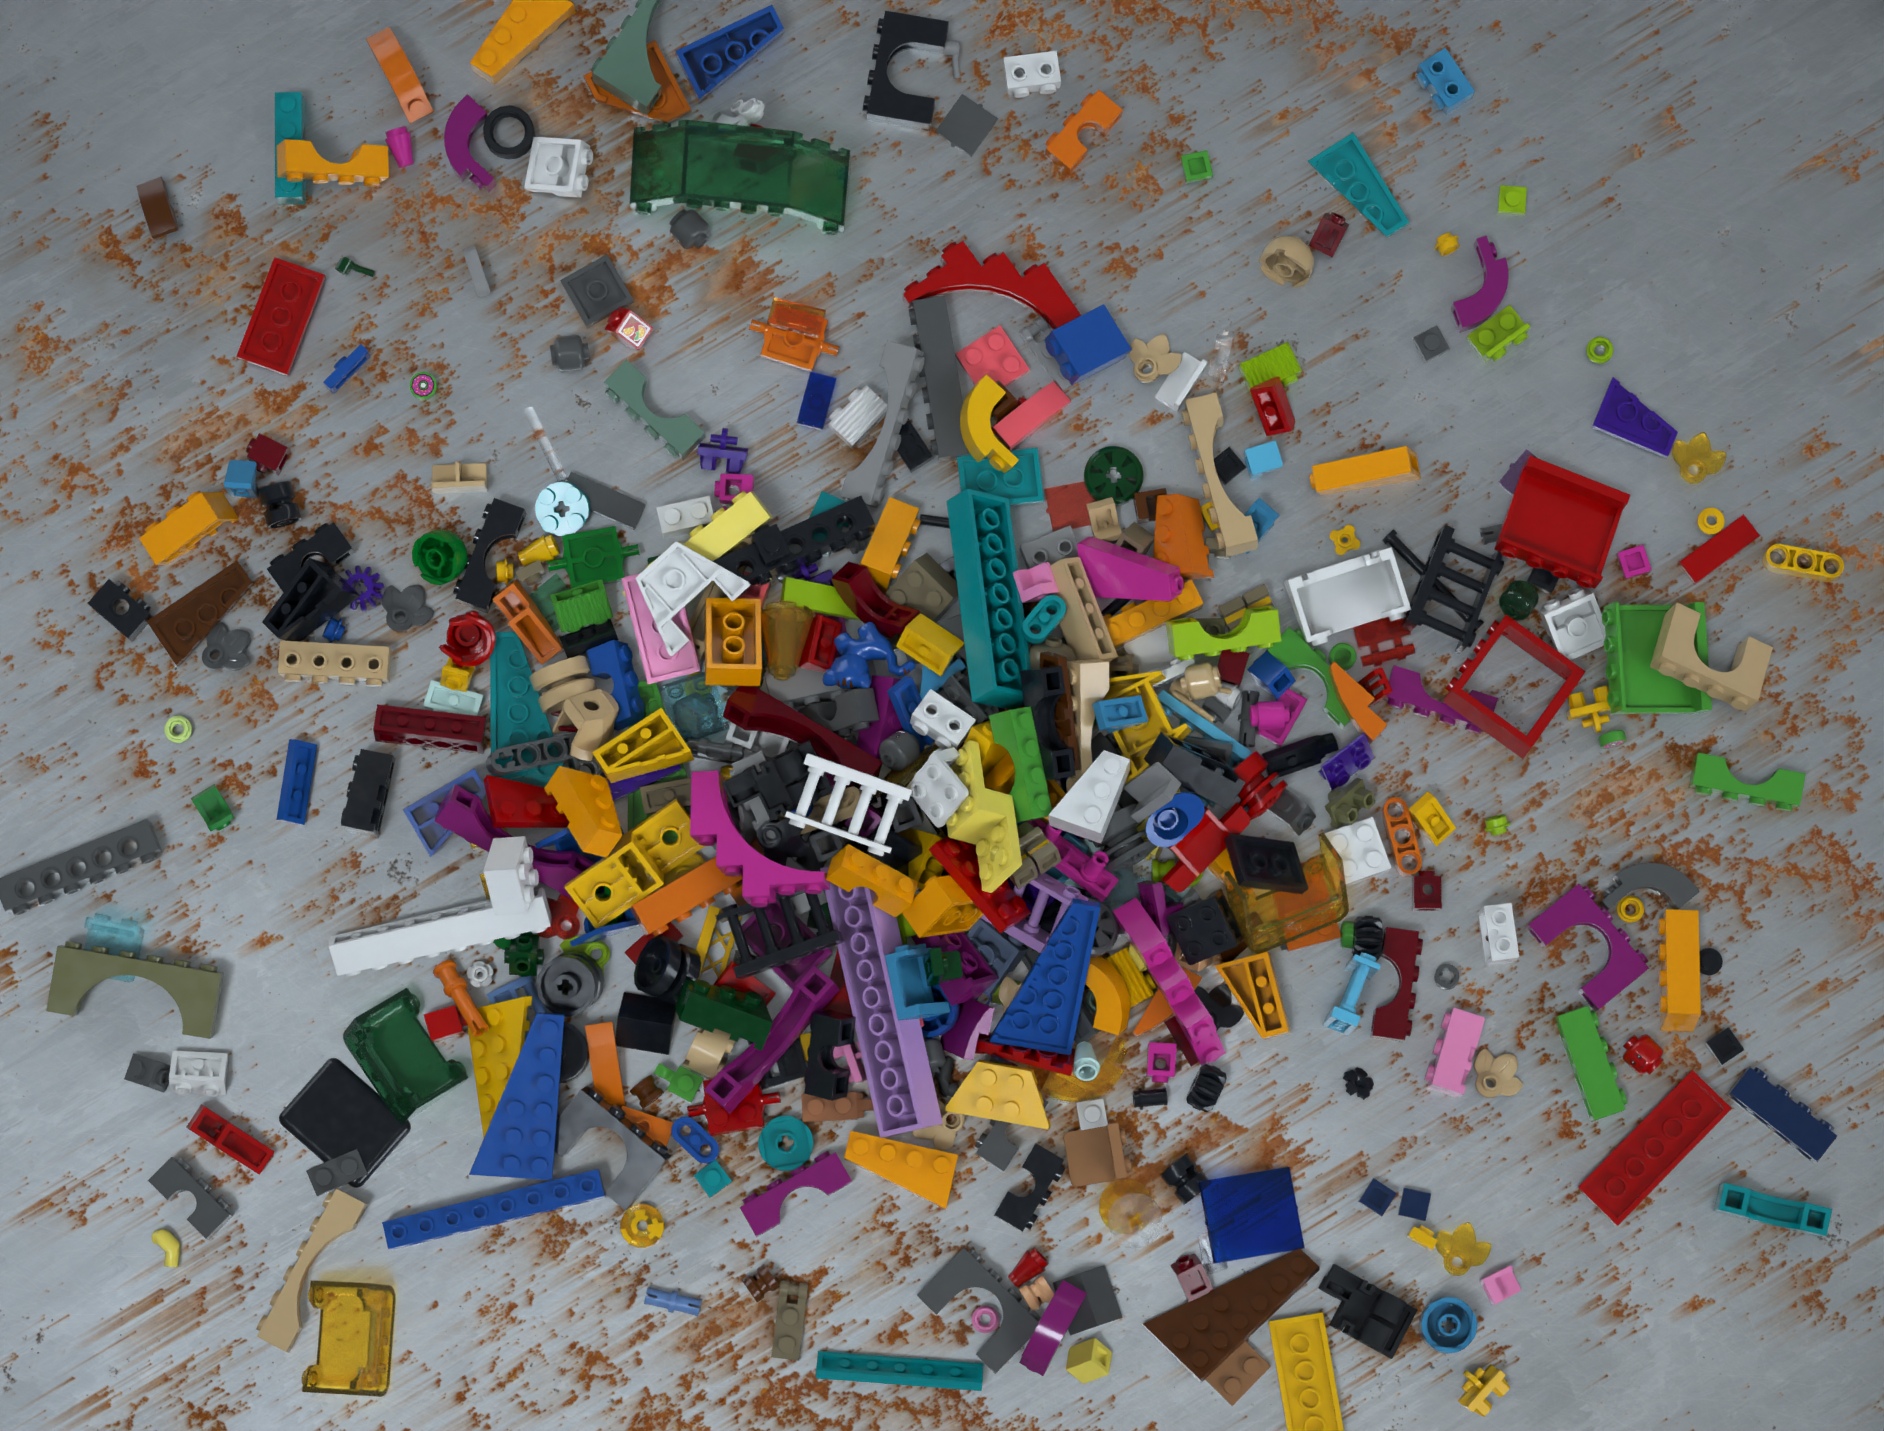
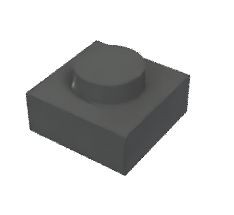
M1437 325L1413 337V342L1425 363L1450 350Z
M1208 697L1201 707L1214 717V723L1220 721L1223 724L1231 713L1230 710L1213 697Z

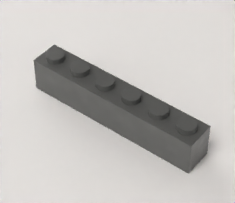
M945 296L914 300L913 309H909L911 325H916L918 335H913L914 347L924 352L922 357L925 358L919 377H925L926 387L922 388L924 404L929 403L931 413L926 414L928 430H934L935 440H930L932 455H938L939 463L955 461L957 457L971 454L965 446L960 429V413L963 400Z

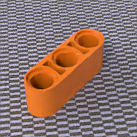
M1392 797L1383 805L1381 816L1395 868L1401 876L1411 877L1421 868L1422 858L1408 806L1403 799ZM1391 804L1398 805L1401 808V816L1398 818L1391 817L1387 810L1388 806ZM1401 830L1406 832L1409 839L1408 842L1405 844L1398 843L1394 837L1395 832ZM1411 857L1415 861V869H1404L1401 864L1402 858Z

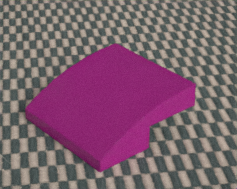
M975 999L959 1004L960 1012L956 1025L948 1033L942 1035L940 1040L943 1050L967 1060H973L979 1034L989 1035L994 1013L993 1007Z

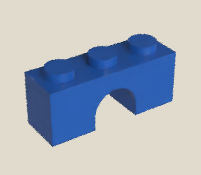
M611 640L586 650L592 676L606 680L609 678L613 679L614 687L610 695L619 706L614 730L619 731L645 718V707L637 686L639 681L634 672L632 664L633 655L628 643Z

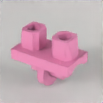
M854 1040L853 1044L835 1047L833 1057L836 1060L845 1056L849 1066L843 1068L850 1070L849 1083H862L867 1081V1076L861 1062L863 1058L859 1041L856 1042L859 1049L858 1052Z

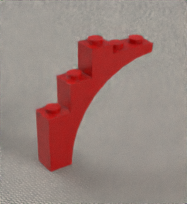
M964 241L958 244L953 242L942 250L944 254L941 255V263L944 266L942 268L939 265L934 267L926 274V279L920 283L917 280L910 283L904 288L905 293H903L904 303L908 308H911L914 300L931 298L947 292L963 290L992 292L1010 297L1029 307L1041 316L1053 330L1081 316L1045 263L1037 266V264L1032 265L1023 272L1025 276L1021 277L1004 252L999 255L996 253L991 254L983 261L984 265L981 266Z

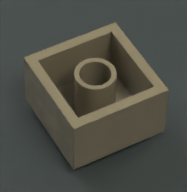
M928 553L914 560L884 594L899 605L919 610L921 614L935 623L940 620L959 598L957 582Z

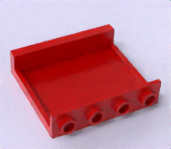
M1530 455L1522 466L1494 550L1500 551L1507 558H1517L1525 561L1530 567L1548 570L1558 578H1568L1576 581L1581 587L1595 589L1603 579L1601 574L1622 511L1628 504L1630 494Z

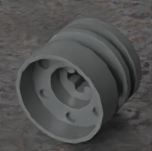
M1136 803L1113 813L1101 844L1092 841L1096 848L1109 845L1110 849L1105 853L1109 859L1116 857L1115 860L1107 865L1110 873L1124 868L1127 869L1139 863L1158 847L1152 844L1150 840L1143 841L1147 838L1145 830L1137 831L1136 828L1145 819L1137 823L1131 817L1137 806Z

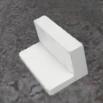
M1183 352L1179 367L1168 375L1155 398L1178 412L1205 371L1208 361L1203 359L1200 362L1188 353Z

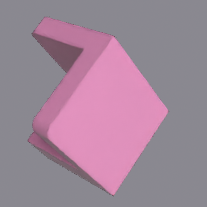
M1049 562L1041 563L1030 569L1013 572L1022 603L1040 601L1045 596L1054 595L1059 592Z
M1512 1265L1479 1280L1491 1305H1495L1521 1291L1512 1272L1514 1270Z

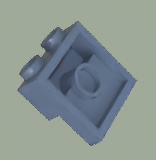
M980 918L966 936L999 977L986 990L988 994H994L1007 974L1015 970L1028 949L1019 940L1005 932L1000 934L992 924Z

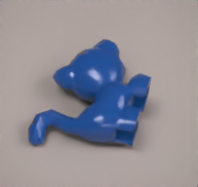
M868 622L858 628L859 639L851 638L849 633H842L834 639L835 647L842 656L834 660L831 668L827 669L824 673L822 680L826 686L837 685L846 690L866 689L871 684L868 661L886 660L889 673L897 676L909 674L915 669L916 664L914 661L909 660L902 666L897 665V656L893 651L892 643L879 633L875 624Z

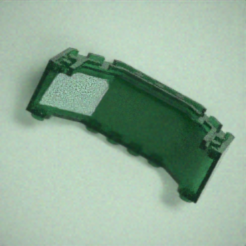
M680 120L678 121V126L671 127L670 123L654 124L652 130L645 131L646 128L642 126L634 127L630 208L635 210L636 214L648 216L651 215V212L657 211V206L686 203L687 207L696 209L706 205L713 206V209L717 211H729L730 208L740 209V212L745 214H756L757 211L767 212V215L773 217H783L784 214H790L817 223V227L822 229L823 234L838 235V232H844L851 176V154L848 149L839 148L838 151L830 149V143L816 138L811 139V142L803 140V134L796 131L704 121Z

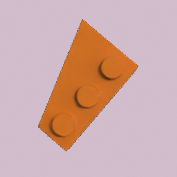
M1181 494L1158 495L1153 558L1180 567V576L1184 580L1214 578L1213 570L1209 569L1207 555L1210 554L1209 548L1204 545L1202 535L1205 528L1199 499Z

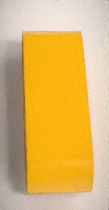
M1783 544L1772 545L1762 557L1764 568L1770 572L1823 582L1835 580L1844 569L1842 558L1836 554ZM1771 552H1777L1781 555V564H1775L1771 561ZM1798 557H1804L1808 560V569H1802L1798 566ZM1824 562L1833 563L1836 572L1834 574L1827 573L1823 567Z

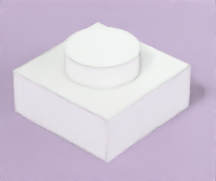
M1103 1099L1076 1103L1080 1130L1107 1126L1108 1122Z

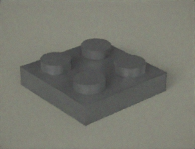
M608 254L560 280L587 328L609 317L619 307L625 308L634 303L632 296Z

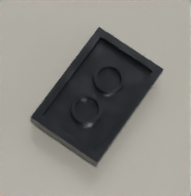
M1231 833L1224 839L1238 886L1303 894L1309 889L1294 842Z

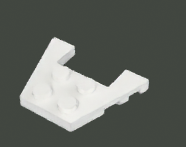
M677 541L635 578L671 657L690 641L672 618L704 588L714 581L730 600L734 601L751 586L745 579Z

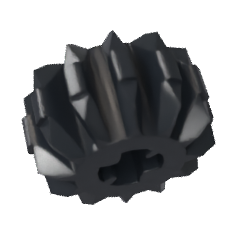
M1358 916L1354 921L1353 956L1355 954L1360 956L1361 952L1376 957V961H1378L1381 956L1383 942L1382 921L1379 917Z
M1208 1064L1201 1066L1190 1086L1186 1098L1187 1103L1199 1111L1209 1112L1212 1110L1226 1083V1073L1221 1071L1220 1068Z

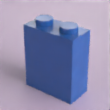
M1104 304L1056 328L1044 340L1048 353L1056 359L1062 376L1069 380L1072 386L1123 360L1132 350Z

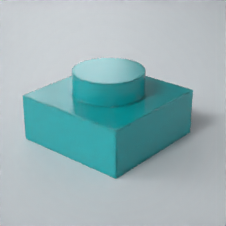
M716 1159L694 1175L709 1198L732 1183Z

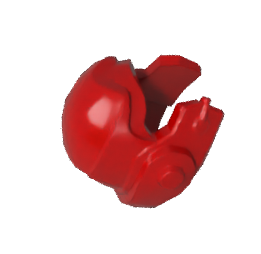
M477 611L466 612L464 615H457L449 619L446 639L448 645L443 644L439 648L443 653L452 658V662L457 667L477 666L486 661L492 654L496 643V633L493 625L483 616L479 615Z

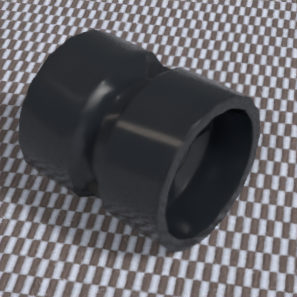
M291 482L274 483L257 491L261 506L267 509L264 512V517L268 529L289 526L302 519L297 503L292 502L295 494Z
M1188 1153L1160 1174V1177L1168 1187H1175L1174 1194L1183 1205L1211 1184L1202 1171L1197 1172L1195 1170L1196 1163Z

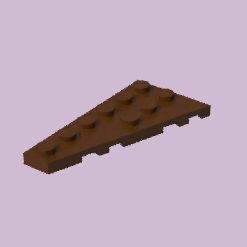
M1298 1248L1214 1289V1291L1143 1323V1327L1202 1383L1320 1270L1319 1266Z

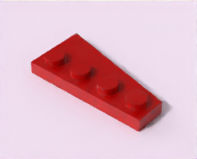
M486 775L484 785L493 828H568L569 820L564 813L559 814L556 809L558 805L553 794L548 795L544 787Z

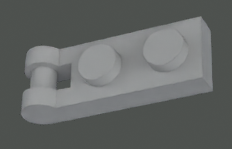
M1039 316L1034 320L1033 325L1029 328L1024 327L1018 333L1054 382L1065 392L1072 385L1069 380L1062 376L1056 359L1048 353L1045 339L1037 343L1033 338L1041 332L1046 339L1051 332L1045 320Z

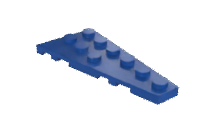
M1072 899L990 1035L989 1042L1071 1055L1101 903Z

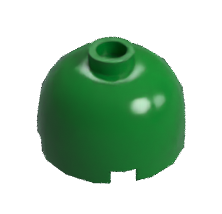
M437 529L423 534L414 542L412 549L413 564L415 567L418 566L422 572L420 576L434 585H443L455 580L464 571L468 559L464 542L458 535L449 530Z

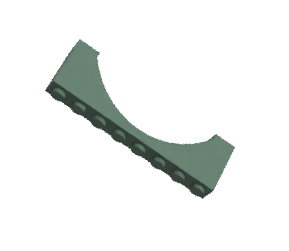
M638 0L635 5L636 11L632 16L628 15L624 19L620 27L622 31L618 37L613 36L608 42L605 56L597 58L591 68L593 83L646 116L661 96L662 85L655 81L651 71L646 41L652 17L662 0Z

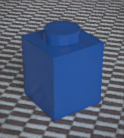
M1267 651L1247 669L1255 682L1276 700L1296 682L1288 668Z

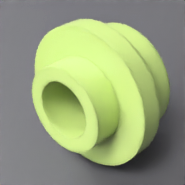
M174 716L166 722L164 732L170 741L183 743L191 736L192 726L185 717ZM177 725L183 726V732L179 735L174 733V728Z

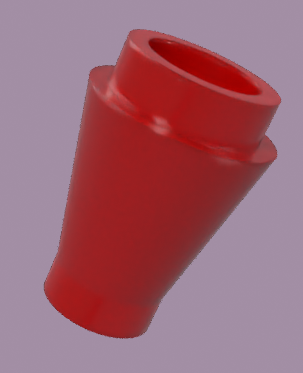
M1033 1248L1031 1251L1027 1250L1013 1271L1008 1275V1278L1019 1288L1027 1281L1046 1271L1045 1267L1049 1263L1036 1248Z

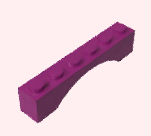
M456 784L439 805L434 822L488 853L493 838L513 837L502 828H493L491 817L484 809L480 798ZM527 844L533 850L532 865L533 869L538 871L539 882L546 884L563 896L573 900L565 889V884L595 863L575 851L537 849L536 846Z
M814 965L795 986L787 1002L772 1021L773 1024L763 1050H757L754 1048L755 1043L751 1044L740 1056L721 1069L705 1087V1092L731 1114L810 1025L813 1013L822 1011L840 991L837 985Z

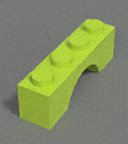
M1272 605L1245 609L1240 623L1230 632L1219 635L1205 632L1199 621L1193 617L1166 621L1169 653L1174 657H1178V660H1190L1194 658V654L1204 653V656H1216L1221 654V650L1231 649V652H1243L1247 650L1248 646L1257 645V648H1270L1274 646L1273 643L1281 642L1278 609Z

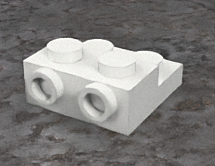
M533 137L524 189L531 192L553 193L556 196L581 198L582 191H586L588 188V177L585 175L586 168L593 161V152L590 149V145L578 139Z
M1576 588L1568 593L1569 598L1559 601L1558 598L1549 600L1543 604L1544 609L1539 610L1548 636L1552 639L1555 650L1569 660L1604 646V639L1606 637L1605 626L1602 623V614L1594 593L1583 588Z

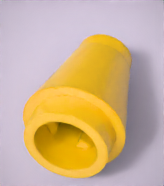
M552 534L548 536L542 535L518 552L519 559L524 567L538 560L541 563L547 560H554L555 556L560 554L558 544Z

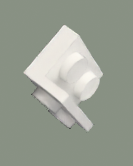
M173 1051L169 1073L171 1092L183 1096L190 1094H204L209 1097L226 1095L225 1081L229 1059L228 1053Z

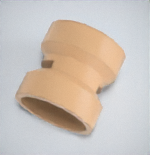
M1043 1275L1036 1278L1032 1285H1025L1019 1289L1028 1307L1034 1311L1040 1309L1041 1304L1044 1302L1050 1303L1054 1296Z

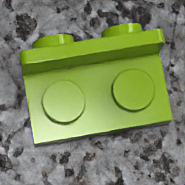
M1508 305L1467 335L1466 339L1485 363L1491 359L1496 362L1507 353L1505 349L1513 343L1515 346H1518L1529 337L1527 333L1531 326L1528 323L1525 324L1511 305Z

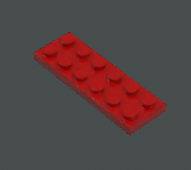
M1691 1070L1577 1188L1617 1227L1732 1108Z

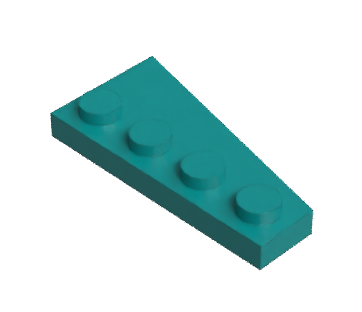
M1354 132L1308 160V163L1385 237H1390L1410 224Z

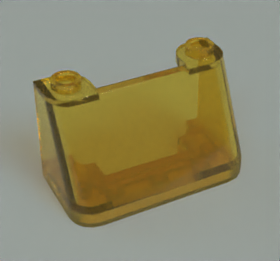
M311 1280L308 1292L309 1302L313 1308L321 1309L317 1364L309 1365L303 1372L302 1392L384 1396L390 1384L396 1294L393 1287L371 1283Z

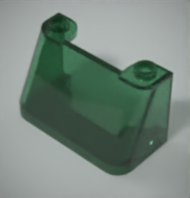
M408 988L354 1018L343 1033V1040L348 1050L390 1112L400 1123H405L414 1118L469 1078L461 1062L453 1059L446 1061L431 1041L429 1035L416 1018L419 1015L420 1002L414 994H411Z

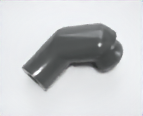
M945 1056L947 1062L939 1069L940 1074L937 1075L941 1094L947 1098V1096H954L959 1085L950 1082L954 1059Z

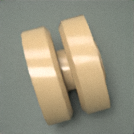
M576 656L553 663L536 671L529 677L536 692H545L538 699L543 714L562 711V705L567 698L597 689L593 678H583L590 671L585 656Z

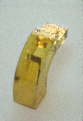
M1119 1037L1115 1038L1104 1063L1100 1067L1099 1073L1093 1080L1082 1081L1076 1076H1068L1050 1071L1041 1094L1055 1101L1069 1104L1092 1101L1103 1096L1116 1085L1124 1070L1115 1067V1063L1122 1064L1128 1049L1124 1048L1126 1041Z

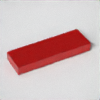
M1743 514L1678 564L1695 585L1756 540L1760 535Z

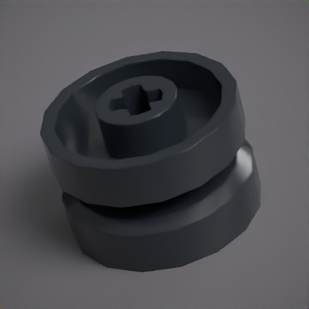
M662 935L653 937L645 945L638 957L634 971V984L639 991L654 997L657 996L658 999L676 1005L685 980L695 981L699 978L701 957L696 949L681 943L678 944L677 941Z
M569 951L561 953L544 965L538 975L536 988L538 997L546 1009L552 1013L564 1014V1016L568 1017L580 1014L597 1001L603 990L604 978L602 969L594 958L583 952Z
M564 1022L563 1054L561 1055L559 1084L577 1079L585 1071L590 1059L585 1036L574 1025Z

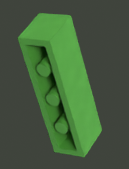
M1585 1006L1555 1017V1023L1590 1121L1593 1122L1626 1110L1624 1106L1627 1104L1626 1095L1622 1088L1618 1089L1615 1081V1078H1618L1617 1070L1613 1062H1608L1606 1052H1609L1608 1045L1604 1036L1599 1037L1596 1028L1599 1026V1020L1595 1011H1590L1589 1006Z

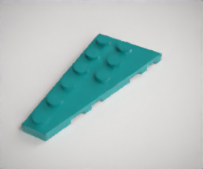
M495 632V648L490 655L491 753L499 748L554 737L546 714H543L538 702L539 692L534 690L529 677L532 675L521 640L515 632ZM548 745V754L551 757H558V748L554 745ZM522 750V760L526 763H532V754L527 750ZM512 757L506 760L498 758L495 760V763L503 766L512 761ZM560 763L495 777L545 788L559 766L564 767V765Z

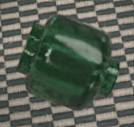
M1515 580L1508 584L1500 596L1499 607L1504 615H1508L1513 620H1524L1530 616L1538 604L1539 596L1532 584L1522 580Z

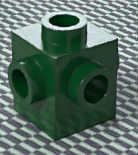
M521 934L519 937L511 939L510 947H505L504 964H509V975L521 977L537 976L538 965H543L544 949H540V935Z

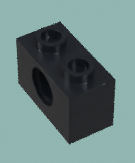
M108 579L91 598L88 605L133 642L148 625L147 620L153 617L148 612L151 607L140 598L136 601L128 595L131 590L119 580L115 584ZM127 602L129 604L128 611L123 615L117 614V605Z

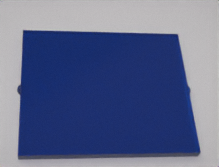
M1290 1167L1198 1182L1213 1264L1305 1248Z

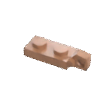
M847 1092V1097L833 1101L801 1094L802 1122L858 1120L857 1118H864V1111H874L872 1099H863V1093Z

